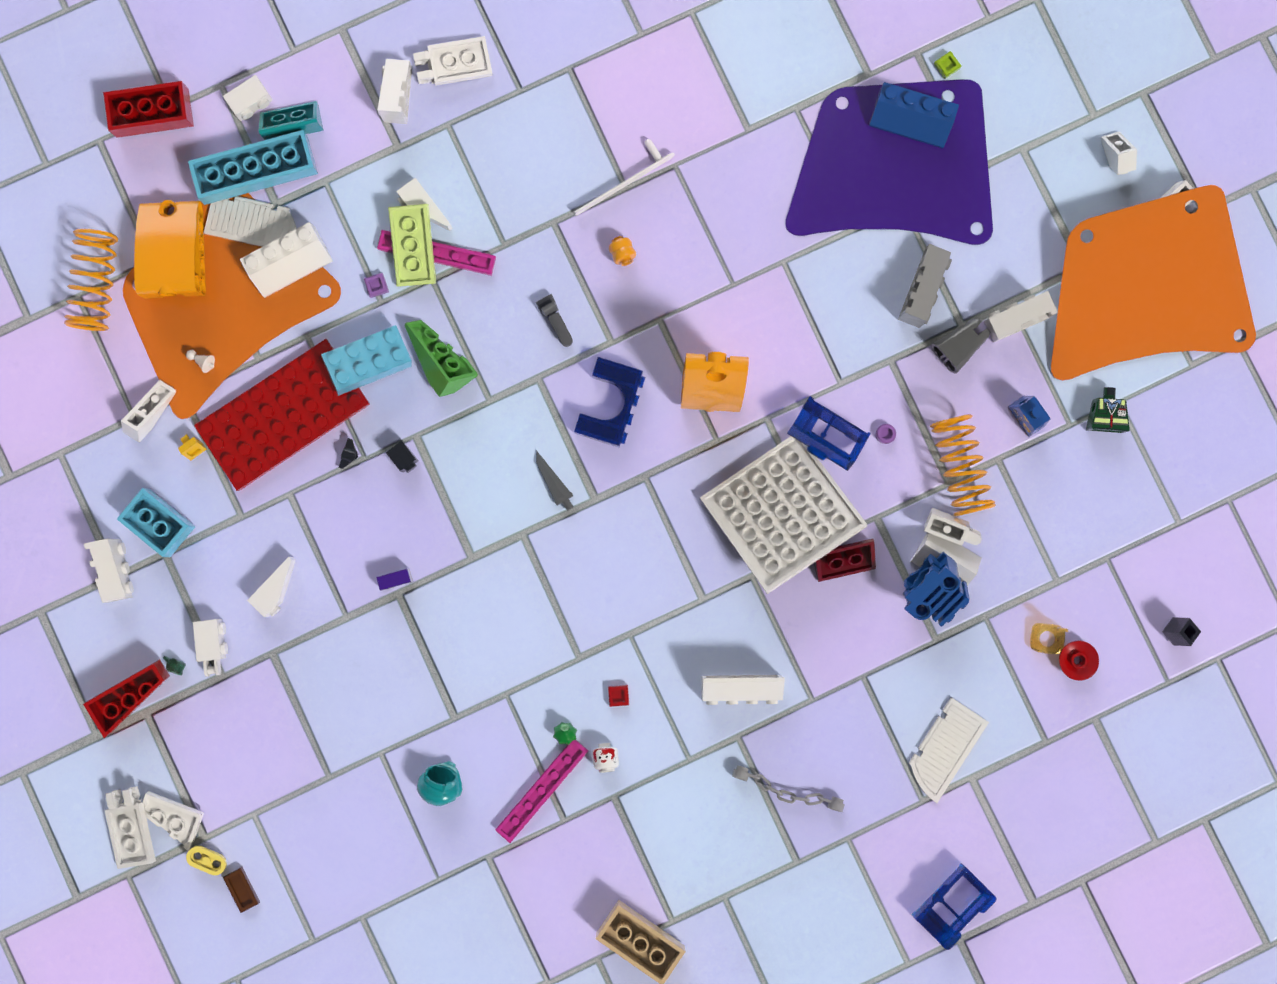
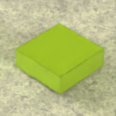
M951 51L934 62L935 67L944 79L962 67Z

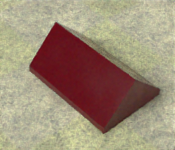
M874 539L838 546L814 562L818 582L876 569Z

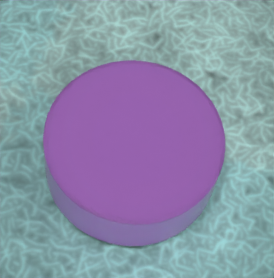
M883 424L877 428L876 438L882 444H889L896 438V430L890 424Z

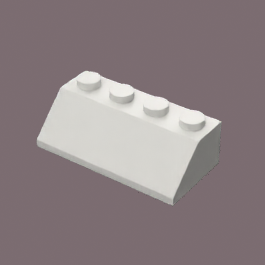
M310 222L240 259L249 278L264 298L333 262L316 227Z
M782 675L701 676L702 701H706V705H717L718 701H726L728 705L738 704V701H746V704H758V701H766V704H778V700H783L785 677Z

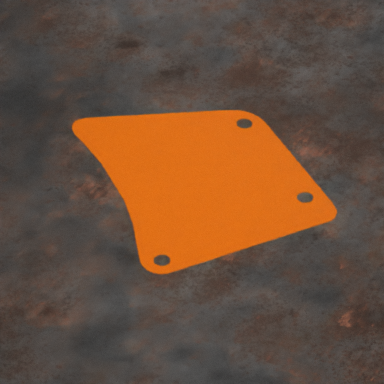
M1216 185L1202 186L1088 218L1080 222L1071 231L1065 250L1051 362V372L1056 379L1062 381L1069 380L1114 363L1161 353L1184 351L1240 353L1250 349L1256 339L1255 326L1225 194L1220 187ZM1190 200L1198 204L1197 211L1192 214L1185 210V204ZM1087 229L1093 233V240L1089 243L1083 242L1080 238L1082 231ZM1238 329L1246 332V339L1243 342H1237L1234 339V332Z
M249 193L239 195V197L255 200ZM232 197L229 200L234 201L235 197ZM202 203L203 226L205 229L210 204L204 205ZM204 234L205 296L185 297L184 295L177 294L176 296H164L163 298L144 299L137 295L132 286L134 281L133 267L126 276L123 286V297L158 379L176 390L175 395L169 402L172 412L178 418L186 419L197 413L222 382L266 343L289 328L334 306L341 295L339 282L322 267L264 298L249 278L240 261L241 258L258 250L261 246ZM322 285H327L331 288V294L327 298H322L318 294V290ZM194 350L196 355H213L215 357L214 368L207 373H203L195 360H188L186 358L187 351Z

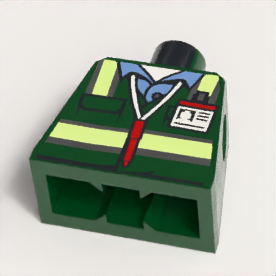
M1104 387L1103 398L1093 399L1086 431L1126 433L1130 431L1127 402L1125 399H1115L1116 388Z

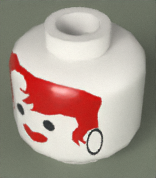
M610 743L598 744L599 748L594 749L592 752L594 768L599 770V773L614 772L615 768L619 766L618 749L611 747Z

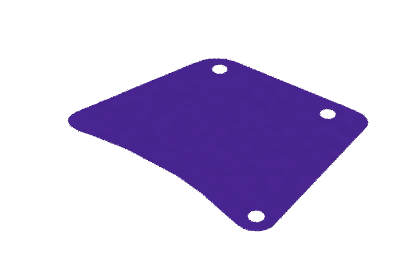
M946 80L893 84L942 99V93L946 90L954 93L955 97L952 103L958 104L959 107L943 149L869 126L882 85L844 87L835 90L825 98L819 111L787 214L786 229L788 232L796 236H805L848 229H895L932 234L971 245L984 244L991 238L993 221L982 89L978 83L973 80ZM839 97L847 98L849 105L846 109L842 110L836 106V100ZM975 222L983 225V232L980 235H975L971 232V225Z

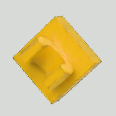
M186 434L180 438L183 445L178 447V449L190 461L207 450L205 445L195 437L190 439Z

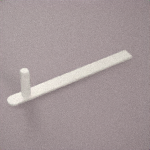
M647 139L645 146L656 162L575 211V215L578 216L667 162L675 154L670 153L662 158L652 140Z

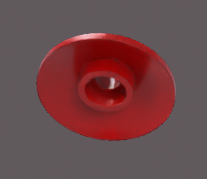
M1072 641L1061 650L1059 665L1067 677L1082 681L1089 679L1096 673L1099 667V655L1091 644L1085 641ZM1077 656L1080 659L1078 664L1074 662V658Z

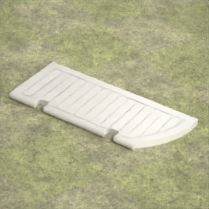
M236 196L234 201H230V198L210 204L204 234L263 247L297 228L290 213V208L278 205L277 211L272 210L273 204Z
M952 697L942 710L947 714L945 718L942 719L938 716L918 747L919 750L923 751L920 757L914 754L908 763L911 765L913 775L920 788L936 803L941 799L989 723Z

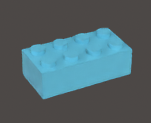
M396 325L321 354L338 396L412 367V360Z

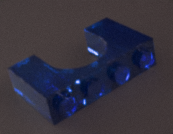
M598 357L592 378L618 387L624 396V407L616 417L609 420H601L580 413L574 433L620 448L621 444L625 445L628 435L625 429L627 425L631 426L634 414H631L633 406L637 407L640 396L636 394L638 388H643L646 378L642 376L643 371Z

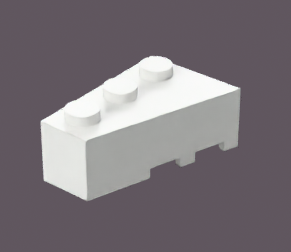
M1046 291L1038 296H1035V294L1024 299L1025 302L1020 304L1015 302L1007 306V310L1001 313L999 310L988 315L989 318L984 323L991 332L990 336L993 343L1045 321L1058 313L1049 292Z

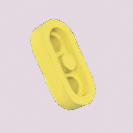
M203 846L192 847L186 855L187 863L190 866L211 875L221 874L227 866L226 858L223 855ZM196 852L201 854L200 859L195 858ZM213 861H219L220 866L215 867L213 865Z

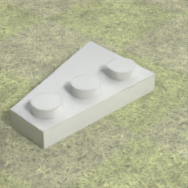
M150 791L145 793L143 805L146 818L156 826H161L169 833L171 838L177 839L189 851L194 844L204 812Z

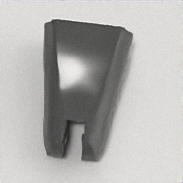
M979 318L966 322L931 345L932 351L940 360L944 357L947 358L943 363L954 374L959 372L991 333L988 328L979 334L973 330L982 322Z

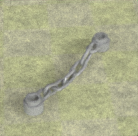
M737 765V768L733 771L732 777L747 781L748 777L754 778V782L763 791L770 790L776 793L777 798L781 801L792 804L799 800L804 801L806 805H817L824 801L828 803L827 808L843 812L845 805L843 804V799L832 796V799L829 800L823 798V795L820 793L808 794L805 798L796 797L792 792L774 789L762 774L748 773V768ZM760 777L768 784L765 785V788L757 781L760 780ZM783 793L791 795L790 799L792 800H787L780 796H783ZM818 796L817 798L820 800L816 802H809V797Z

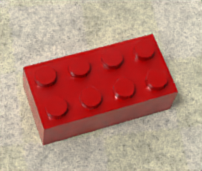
M182 81L103 92L108 131L116 138L194 127L189 89Z

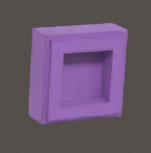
M383 273L364 278L370 298L389 293Z

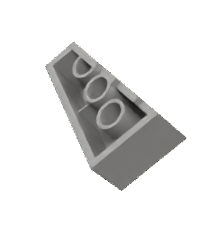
M932 244L925 248L898 320L917 328L928 323L931 309L938 298V289L942 287L945 277H943L944 272L949 269L952 259H950L951 252Z

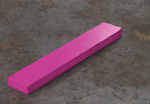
M381 230L377 246L378 250L393 253L391 232ZM432 241L434 263L492 276L496 256Z
M577 740L571 741L495 831L511 843L589 750Z

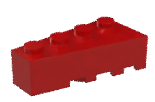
M159 659L88 700L83 705L103 738H106L160 687L170 675Z

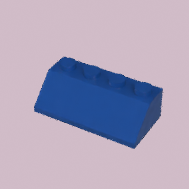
M884 82L880 88L869 126L943 149L953 126L959 105Z

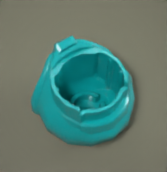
M448 761L430 766L419 777L417 791L425 802L434 806H443L461 796L462 782L455 763Z

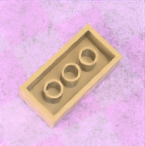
M620 900L617 901L596 932V940L659 984L666 982L686 952L685 945Z

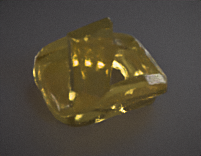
M1034 624L1030 637L1031 649L1045 654H1059L1064 647L1065 632H1068V629L1055 624ZM1045 631L1053 633L1055 637L1054 643L1049 647L1043 646L1040 642V635Z

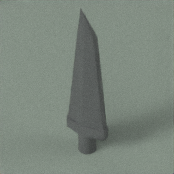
M536 450V464L551 492L555 504L558 506L562 503L565 509L569 511L574 507L569 500L574 495Z

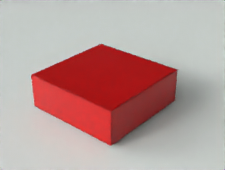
M628 685L608 686L609 707L629 705Z

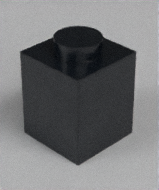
M402 440L386 452L399 471L403 473L405 471L407 473L412 471L417 466L415 463L419 461Z
M1172 617L1162 632L1175 646H1192L1201 630L1190 618Z

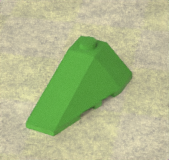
M422 320L405 323L404 326L427 380L439 397L455 393L478 376L470 362L463 355L459 357L453 352V347L450 344L445 345L438 339L439 335Z

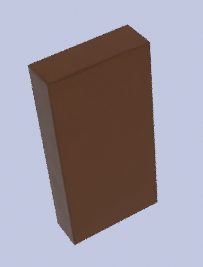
M243 867L223 877L240 913L260 903Z

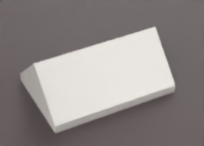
M927 532L910 562L921 567L923 561L930 554L937 558L944 551L955 560L961 582L963 580L966 581L968 586L977 575L982 557L959 544Z

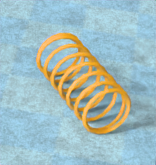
M76 229L73 231L75 236L103 243L74 239L72 240L74 244L98 247L111 252L113 255L108 257H88L72 254L70 257L76 260L96 262L109 267L111 270L106 272H86L71 269L69 272L75 275L94 277L110 285L102 287L68 285L67 287L69 289L92 292L106 297L108 300L98 302L67 300L66 303L93 308L107 315L93 317L65 315L66 319L72 320H65L64 324L77 329L106 331L109 329L107 325L94 320H102L111 316L108 310L96 305H105L112 301L108 294L100 290H107L114 286L111 280L103 276L112 274L115 271V268L105 261L112 260L117 254L106 246L114 245L118 242V237L101 230ZM79 233L101 234L112 238H97ZM77 324H85V325H92V326H98V327L83 326V325H77Z
M971 414L942 420L930 426L933 428L931 431L933 433L969 429L935 445L941 448L973 444L939 459L940 462L976 459L948 470L943 474L944 477L979 474L947 488L949 492L982 489L956 499L950 505L953 507L985 505L955 512L953 514L955 517L996 506L994 500L962 502L991 489L990 485L959 487L977 480L988 473L985 470L956 472L974 465L984 458L981 455L953 457L977 447L980 443L977 440L951 442L972 433L976 429L973 425L948 427L971 419L973 417Z

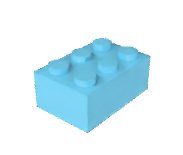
M145 488L139 491L117 518L119 522L162 557H171L195 528L191 522L152 490Z

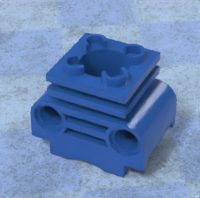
M944 551L937 558L930 554L923 561L921 567L904 580L906 590L903 594L907 602L904 610L918 620L928 619L932 615V619L935 622L938 620L941 627L946 622H951L955 617V613L959 609H964L970 600L967 582L964 580L961 582L957 563Z

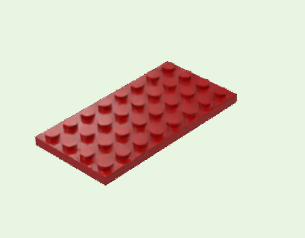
M324 339L194 425L236 491L242 490L370 405L360 388L338 396L321 356L323 353L334 350L328 339Z

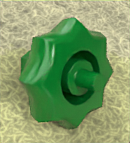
M561 722L558 726L554 727L553 738L559 744L569 745L571 741L576 740L577 729L571 723Z

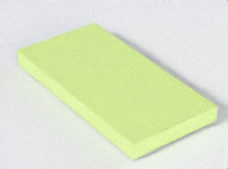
M428 204L388 207L397 287L436 284Z

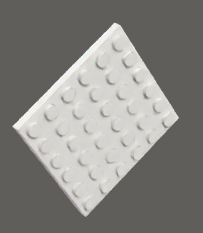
M798 432L700 497L702 503L767 594L867 527V523Z

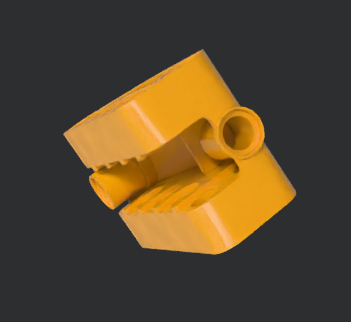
M164 200L160 203L139 204L135 232L134 283L135 291L140 297L144 299L163 298L164 296H176L177 294L184 295L185 297L205 296L204 226L201 201L173 202L171 200ZM174 207V212L168 215V210Z
M710 352L708 353V361H706L705 354L686 353L682 375L681 409L705 410L706 412H740L747 382L749 357L730 356L728 358L726 353Z

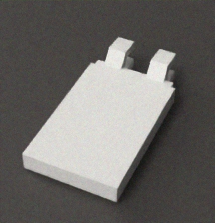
M485 36L428 45V50L413 53L415 66L428 63L429 70L417 72L419 84L432 82V84L437 86L493 76Z
M138 786L130 787L122 792L121 789L106 793L108 809L104 811L117 869L155 862L156 859L144 805L139 800Z

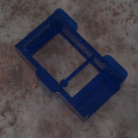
M809 396L787 434L808 446L807 451L820 460L827 458L848 471L855 463L871 433H866L813 400V397ZM818 419L828 424L820 436L812 432ZM830 426L856 442L850 454L824 439Z
M961 863L943 884L911 915L946 950H949L961 938L960 931L979 912L985 913L996 902L997 898ZM964 876L981 894L959 916L944 901L943 897ZM937 902L943 903L957 917L950 926L932 909Z

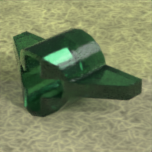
M167 656L163 657L167 662L166 670L176 675L183 674L186 666L184 662L174 658L170 659Z

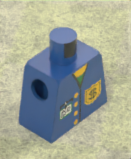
M1024 395L1008 406L1028 437L1044 428L1051 420L1035 396Z

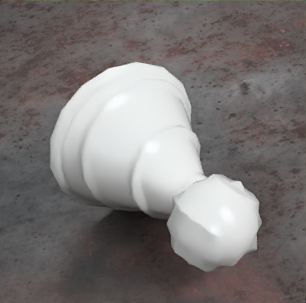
M194 350L187 351L186 358L188 360H195L203 373H207L214 368L215 357L213 355H196Z

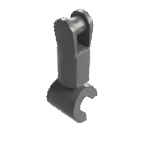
M550 294L537 301L538 309L544 317H548L562 345L565 347L571 346L573 343L572 336L559 312H557L559 309L553 295Z

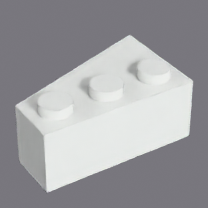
M386 59L385 66H382L383 79L380 86L377 110L384 123L407 124L412 66L408 60Z
M107 538L84 543L85 549H90L93 559L89 561L90 566L96 568L98 578H95V582L102 603L133 598L134 588L132 582L129 581L130 567L125 560L126 547L122 540Z

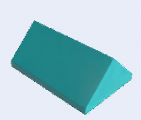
M317 101L260 113L258 131L264 140L304 130L306 134L324 131Z

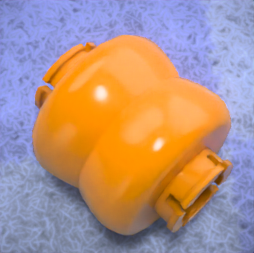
M623 236L612 239L608 249L612 254L614 263L622 266L631 264L636 257L632 241L627 237L623 238Z

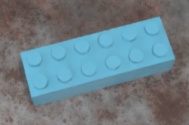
M304 130L188 161L197 197L204 205L318 174L309 139Z

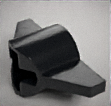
M350 438L347 439L341 454V461L338 467L340 469L345 468L358 458V452L355 449L353 440Z

